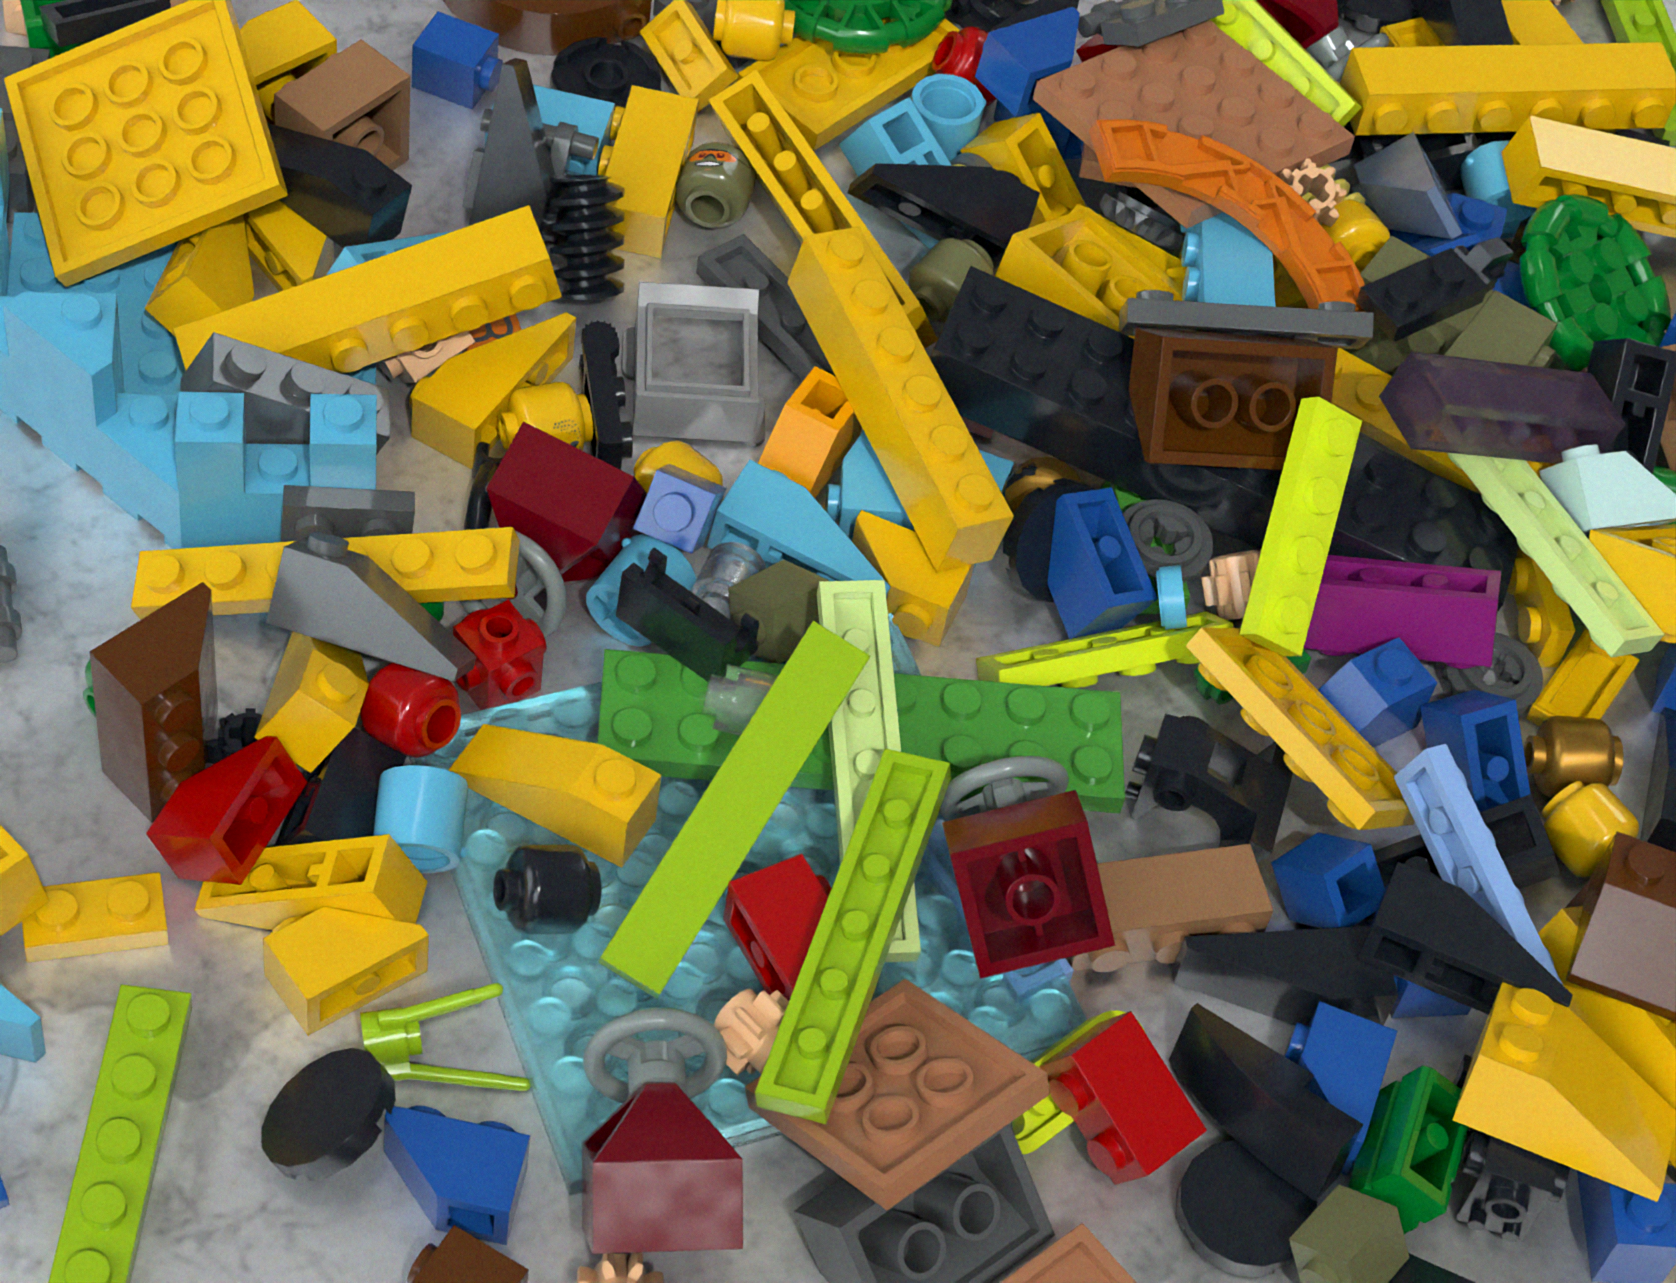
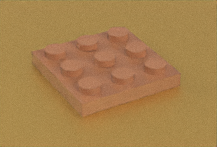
M907 979L902 980L870 1002L827 1124L757 1107L755 1091L760 1077L744 1087L748 1107L885 1210L892 1208L1050 1095L1048 1077L1045 1071Z

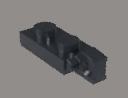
M1499 237L1478 243L1470 252L1464 245L1456 246L1454 249L1449 248L1361 287L1356 302L1365 312L1374 313L1373 320L1392 341L1396 342L1482 303L1485 294L1495 287L1497 279L1505 275V267L1514 252Z

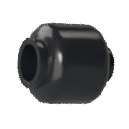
M575 845L519 846L510 855L506 868L499 869L495 874L493 884L495 905L499 911H506L509 922L519 933L529 935L576 933L586 924L589 916H594L600 906L602 884L598 866L595 862L588 861L583 851Z

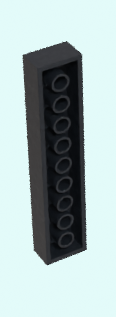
M970 266L929 357L961 416L1146 499L1169 500L1182 504L1197 513L1207 526L1262 550L1282 470L1146 462L1129 393L1134 339ZM1357 440L1328 555L1501 571L1499 611L1505 601L1519 548L1515 535L1501 517L1484 503L1481 494L1361 440Z

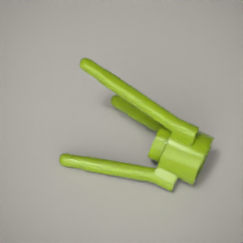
M499 983L472 988L406 1008L397 1007L360 1013L364 1051L371 1052L395 1081L412 1079L526 1092L531 1088L530 1080L524 1077L409 1062V1056L423 1054L419 1021L459 1011L460 1009L480 1004L482 1001L499 997L503 993V986Z

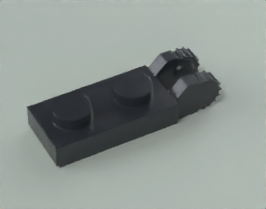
M598 320L597 322L591 321L590 324H585V328H582V354H580L579 359L582 394L588 400L593 420V439L589 442L590 452L592 456L621 470L622 459L632 458L633 436L630 421L620 422L619 413L625 412L626 395L623 376H617V366L615 363V358L619 356L620 349L619 337H617L618 332H615L616 327H612L611 323L607 324L605 321L599 322Z

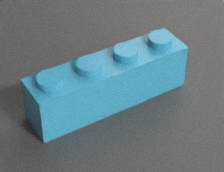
M1224 212L1187 229L1180 224V231L1186 233L1182 248L1181 266L1187 267L1183 282L1182 301L1276 307L1273 254L1250 230Z

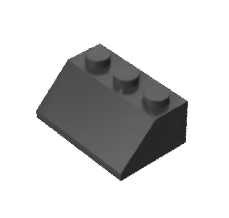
M1010 1123L889 1210H885L844 1178H841L793 1211L818 1270L828 1283H989L1055 1236Z

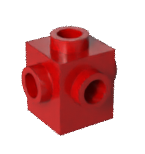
M509 599L490 609L476 610L467 615L459 624L453 626V635L476 656L474 669L457 679L456 683L463 691L467 692L486 718L541 690L543 658L547 650L545 637L537 623L531 618L524 619Z

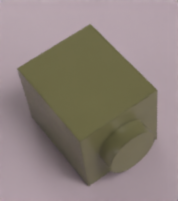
M783 559L728 588L730 620L741 627L740 622L745 613L759 621L757 635L759 646L754 655L770 663L780 664L791 657L811 623L815 621L819 624L817 589L819 581L829 580Z
M1340 1184L1333 1189L1289 1238L1301 1283H1388L1409 1259L1397 1207Z

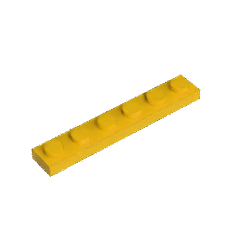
M513 527L343 538L349 542L348 550L370 557L418 603L512 598L515 595L520 539ZM296 541L140 551L131 609L141 620L196 585L204 582L212 591L213 616L269 612L283 548Z

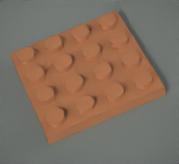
M1211 20L1201 22L1142 46H1120L1038 80L1033 96L1034 101L1094 151L1095 149L1088 130L1095 120L1129 119L1165 124L1168 126L1167 130L1178 132L1199 139L1201 135L1212 138L1238 150L1266 167L1278 177L1284 168L1292 172L1296 168L1300 171L1305 159L1310 158L1312 163H1316V168H1320L1349 155L1355 138L1352 133L1336 122L1331 115L1321 110L1302 95L1292 84L1282 79L1263 64L1253 53L1243 48L1219 29ZM1132 182L1186 229L1223 212L1196 197L1170 188Z

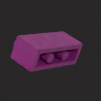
M1328 555L1304 648L1316 649L1330 656H1344L1350 653L1364 654L1399 637L1418 660L1444 662L1450 667L1468 669L1475 666L1492 667L1501 571Z

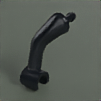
M480 442L476 447L472 468V478L474 481L468 499L463 530L489 528L493 508L486 488L503 457H489L490 444L486 442Z

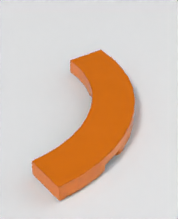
M1129 119L1095 120L1088 130L1105 182H1135L1157 185L1191 195L1209 203L1250 230L1271 250L1295 281L1309 309H1318V305L1323 302L1341 301L1355 304V312H1365L1356 302L1360 289L1365 286V283L1345 247L1340 241L1335 244L1329 234L1313 217L1317 213L1314 208L1286 182L1263 165L1238 150L1212 138L1201 135L1199 139L1178 132L1167 130L1168 126L1161 123Z

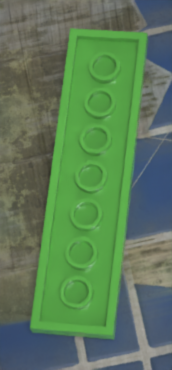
M605 649L597 744H603L661 774V777L712 781L786 664L746 661L717 689L669 654ZM894 673L901 752L950 763L951 780L971 768L998 759L1016 756L1050 758L1059 762L1067 770L1069 784L1065 792L1076 790L1084 811L1121 813L1125 801L1120 692ZM828 726L790 787L834 790ZM1037 776L1013 777L1021 782H1048V779ZM988 784L969 792L959 801H965L982 793L984 787Z

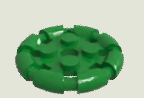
M785 0V10L795 11L793 33L811 43H814L818 38L833 43L834 51L853 54L886 53L890 45L899 44L902 48H906L929 36L942 24L945 18L944 12L950 9L953 0ZM889 17L891 22L884 24L881 19Z
M1567 194L1558 196L1555 200L1546 201L1530 217L1521 240L1522 245L1526 248V252L1519 259L1520 276L1528 308H1535L1537 313L1558 324L1548 346L1556 350L1555 355L1573 372H1580L1583 368L1588 367L1594 341L1629 338L1659 347L1672 318L1669 297L1662 274L1656 277L1647 259V256L1652 254L1638 232L1621 214H1608V206L1605 203L1584 195Z

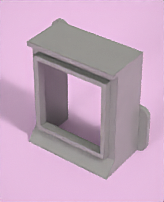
M639 282L635 327L626 329L622 336V374L627 379L634 380L633 436L743 442L752 447L759 446L764 442L765 400L758 394L759 289ZM653 316L742 321L741 386L652 380Z

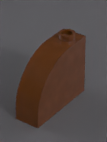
M443 0V2L456 18L498 33L499 45L502 47L530 54L558 55L560 51L573 42L592 37H607V44H616L621 42V40H630L641 35L640 31L650 22L652 0Z

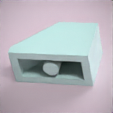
M1597 444L1580 446L1563 451L1561 453L1563 462L1539 471L1542 482L1587 538H1589L1591 529L1666 525L1676 521V494L1626 451L1600 454Z

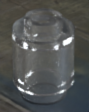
M737 542L718 544L709 552L691 588V592L730 619L728 588L766 569V564L762 557L747 545Z
M730 664L726 665L723 677L711 674L702 713L714 716L712 729L741 736L778 676Z

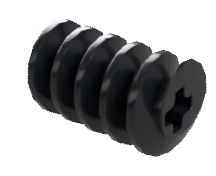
M589 174L549 176L550 183L566 188V195L549 200L550 207L566 212V219L549 224L550 231L566 236L565 243L550 248L551 255L566 260V266L554 270L557 281L567 284V289L561 291L562 299L598 300L611 298L624 292L625 283L608 275L624 269L625 260L608 251L624 245L625 236L608 229V227L623 222L625 212L608 205V203L623 198L625 188L608 181L611 178L609 176Z

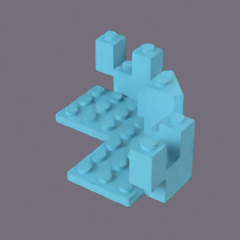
M0 108V410L16 423L22 420L39 433L42 437V444L76 472L83 469L102 484L103 493L137 521L144 518L164 534L165 544L172 549L280 542L284 485L376 490L377 395L311 394L310 444H246L244 393L180 392L181 377L186 370L176 337L145 309L179 241L65 287L55 277L39 213L14 212L10 253L6 225L10 171L3 111ZM376 363L367 365L354 372L345 373L344 375L376 385Z

